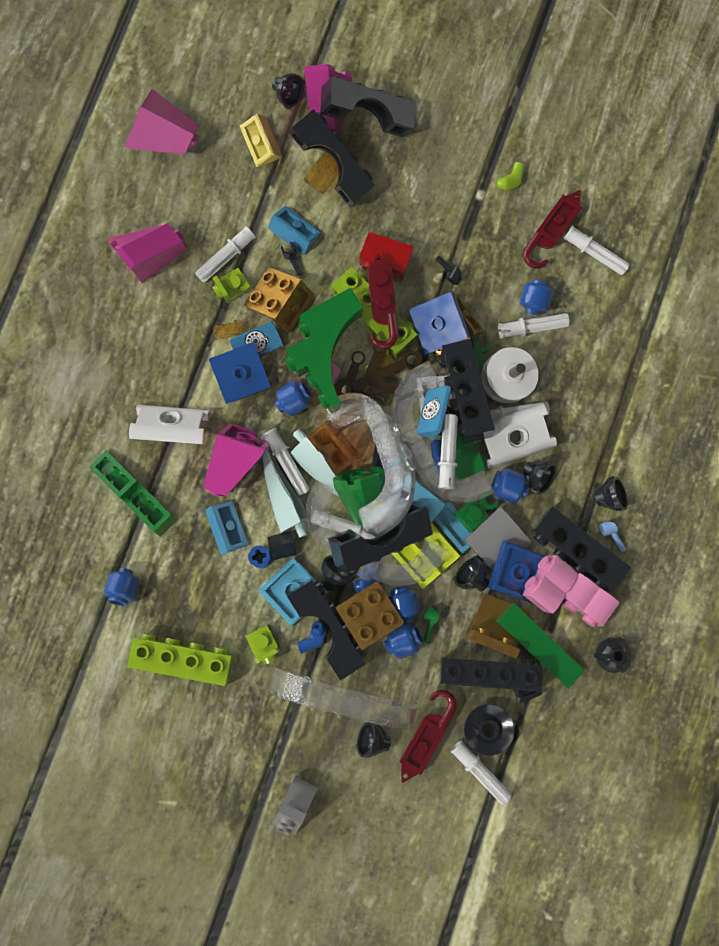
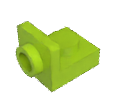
M239 268L234 269L219 279L217 276L213 277L215 285L212 288L219 299L224 298L227 304L251 290L250 285Z
M268 625L245 636L256 657L257 663L263 661L264 665L278 658L276 653L281 650Z

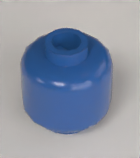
M532 279L531 283H526L523 287L520 305L526 308L525 313L539 316L540 312H547L549 310L554 291L550 288L549 283Z
M294 380L277 390L275 405L281 413L286 412L288 415L294 416L310 406L312 395L303 382L299 383Z
M504 468L501 472H496L491 489L494 490V495L497 498L510 503H516L520 498L526 497L529 485L526 484V476L523 473Z
M119 568V571L108 575L104 595L108 598L109 603L127 606L128 603L135 601L140 581L133 575L134 572L132 570Z
M409 585L390 590L388 598L403 622L414 621V616L421 611L416 590L409 589Z
M403 623V625L387 634V640L384 643L389 654H394L397 658L403 659L418 653L420 644H423V639L416 625L412 626L410 623Z

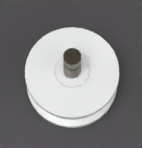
M507 347L499 350L486 360L481 369L480 376L484 391L491 399L503 404H511L528 396L537 385L538 368L536 362L529 353L520 348Z

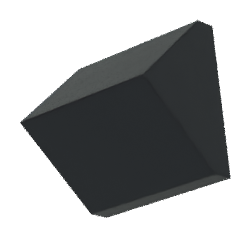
M291 531L267 537L273 561L297 555Z

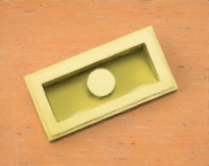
M255 114L240 125L256 167L266 165L282 157L266 117Z

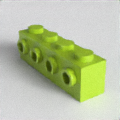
M351 267L331 285V293L336 296L352 288L363 306L362 317L357 320L371 334H374L377 340L385 342L389 338L388 325L377 324L372 318L368 278L362 271H356ZM397 307L398 340L395 345L387 349L395 359L417 339L415 326L408 320L405 322L399 316L401 313Z
M141 633V637H133L127 668L226 686L229 683L234 655L228 654L229 649L214 647V650L211 651L204 649V644L190 642L189 646L180 645V640L166 638L164 642L156 640V635Z

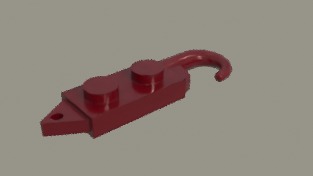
M581 190L566 196L562 195L527 243L523 251V259L529 267L540 269L548 264L547 259L540 263L533 261L531 254L537 246L544 249L555 247L582 209L580 206Z
M377 254L371 268L367 269L372 318L377 324L388 325L389 338L385 342H380L375 338L374 334H370V339L374 346L380 349H387L395 345L398 340L397 310L392 267H388L382 257Z
M437 690L429 697V700L433 701L436 697L442 696L447 699L448 706L442 716L430 713L424 716L399 760L401 763L402 783L418 774L422 775L457 709L456 699L449 691Z

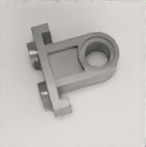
M295 776L272 823L277 826L276 829L285 835H290V833L296 834L306 817L318 787Z

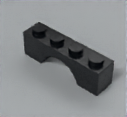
M332 76L321 89L320 113L342 120L353 108H364L375 115L383 132L403 138L415 127L416 102L407 100L403 96L387 94L384 90L371 89L364 84H355L346 81L342 77Z
M313 109L295 124L288 133L303 151L319 149L328 153L335 160L338 167V181L334 189L350 207L375 186L372 182L373 178L367 170H362L357 164L356 156L350 150L347 151L344 148L341 137L328 128L325 117L319 112L316 113Z
M413 501L393 510L390 525L378 537L364 539L349 529L328 538L335 566L347 574L356 572L360 567L369 563L378 562L386 555L400 552L404 547L413 543H420L424 538L433 535L427 507Z
M310 578L288 592L286 596L299 617H318L330 626L332 644L325 657L341 681L365 665L362 658L366 655L358 643L352 644L349 639L352 634L345 622L340 625L335 617L339 613L332 601L328 604L322 596L326 592L320 582L316 581L314 583Z

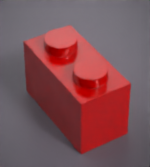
M368 231L359 256V265L367 271V269L371 268L376 255L379 254L388 267H392L393 280L398 278L403 280L413 253V246Z

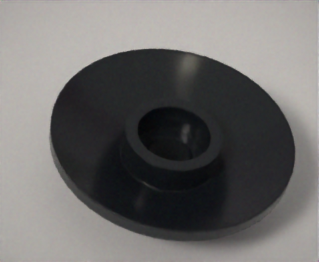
M485 704L476 707L469 713L464 724V734L473 750L482 755L493 756L502 753L510 746L514 737V724L510 715L504 709L496 705ZM487 724L492 725L490 733L484 732V726Z

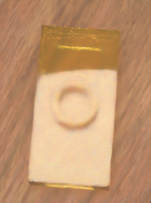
M324 152L306 175L304 181L324 194L338 176V167L335 160L328 153Z

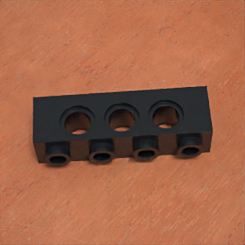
M471 339L442 345L441 354L438 355V362L440 368L445 369L447 376L444 377V385L451 387L452 399L449 402L453 414L456 413L458 417V437L462 436L464 443L493 437L495 427ZM456 366H461L465 369V371L462 373H457L453 370V368ZM466 388L470 390L471 394L462 395L459 390ZM474 411L477 417L468 418L465 412Z
M554 507L547 509L531 530L535 534L533 538L543 546L549 545L554 549V555L559 556L563 561L567 559L574 565V570L590 577L604 591H614L631 569L629 565ZM556 530H561L565 535L562 543L557 542L554 538ZM576 545H580L584 549V555L581 558L576 557L574 554V547ZM596 560H600L603 563V571L601 573H597L594 570L593 564Z
M452 658L440 659L439 684L542 691V665Z

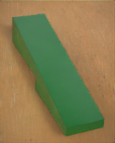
M107 450L89 466L160 537L178 520Z
M511 603L495 621L568 689L583 673L584 669L515 603Z

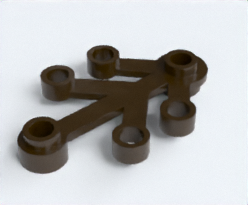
M373 344L374 352L365 376L355 380L359 367L365 362L366 357L362 351H354L351 354L352 362L346 378L340 379L335 385V391L339 400L350 402L356 398L371 404L376 409L382 408L385 405V399L382 395H371L359 390L368 385L391 393L397 399L404 398L407 394V389L404 385H394L381 379L405 368L410 370L418 369L422 364L421 354L417 351L409 350L404 353L401 360L377 370L381 358L387 352V349L377 352L376 346ZM355 354H362L363 359L361 362L354 361ZM410 355H414L416 358L414 364H409L407 361ZM345 385L351 388L348 394L342 392V387ZM398 387L404 389V393L401 396L395 394V390ZM376 397L382 398V403L379 406L373 403Z

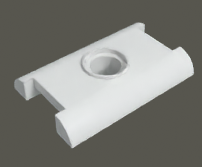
M543 403L493 420L495 427L494 435L491 438L484 439L490 458L486 459L488 469L557 446L556 438L554 436L550 437L545 423L544 415H547L548 412ZM515 430H519V440L511 442L510 434Z
M148 405L136 406L138 418L136 423H130L129 439L203 444L204 429H200L202 421H209V410Z

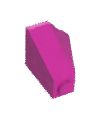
M329 64L304 67L309 112L314 109L316 113H320L321 89L332 76L342 77L346 81L352 82V73L344 71L341 74L336 72L335 67ZM323 115L327 121L326 125L328 128L338 134L342 120Z
M151 89L140 107L125 147L136 150L185 154L188 147L193 148L199 135L195 134L198 125L159 93Z
M169 224L115 236L108 240L141 283L186 250L183 244L185 238L177 228L173 230Z
M229 423L217 434L203 489L209 490L211 494L216 496H226L269 448V443L266 440L258 441L256 439L257 434L254 431Z

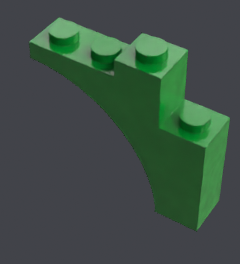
M352 288L300 314L298 328L306 339L286 349L287 358L284 359L290 372L295 371L298 378L307 373L305 375L307 382L312 389L316 387L320 394L318 396L320 404L324 409L328 408L331 414L340 410L341 406L331 376L332 355L346 329L358 318L362 317L363 306Z

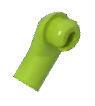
M515 162L511 174L498 178L496 182L497 188L510 191L519 187L525 165Z

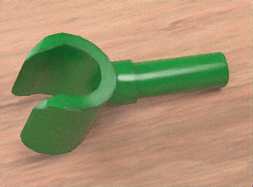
M432 606L428 608L424 615V618L430 621L423 639L427 643H429L433 628L440 617L439 611Z

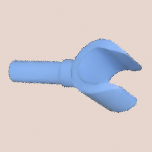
M609 521L601 523L599 527L604 537L611 535L620 551H625L626 548L617 534L616 524Z

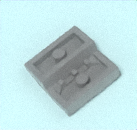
M501 507L464 540L492 572L503 541L525 549L532 544L519 526Z

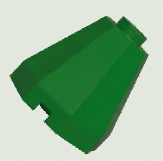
M370 467L371 472L365 471L364 468H356L339 473L337 475L338 478H333L334 488L355 524L361 525L362 528L375 526L376 522L381 519L387 482L385 468Z

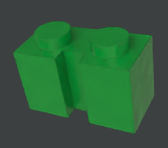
M458 434L455 463L458 464V467H455L456 483L483 474L487 466L484 453H478L476 444H479V440L464 443L463 437H458Z

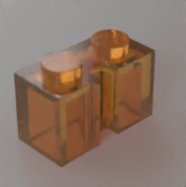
M332 419L324 421L307 436V439L318 452L325 450L329 455L325 461L336 475L343 472L361 457Z

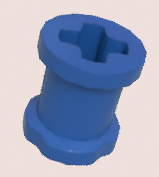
M255 546L249 552L248 560L250 564L257 568H265L271 563L272 556L267 548ZM258 551L266 554L261 564L259 561L254 560V557L258 556Z

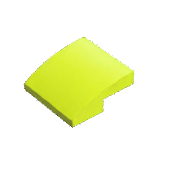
M431 522L433 535L424 538L420 543H413L404 547L400 552L392 553L422 589L461 556L433 522Z

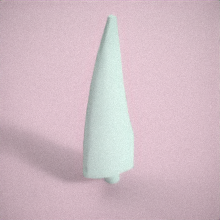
M299 428L293 433V436L300 443L291 451V457L317 482L339 497L334 488L333 478H338L337 475L340 472L329 452L313 434L306 436Z
M269 447L262 455L268 493L281 533L296 529L299 538L308 535L304 524L310 522L301 498L292 488L276 457H272L273 453Z

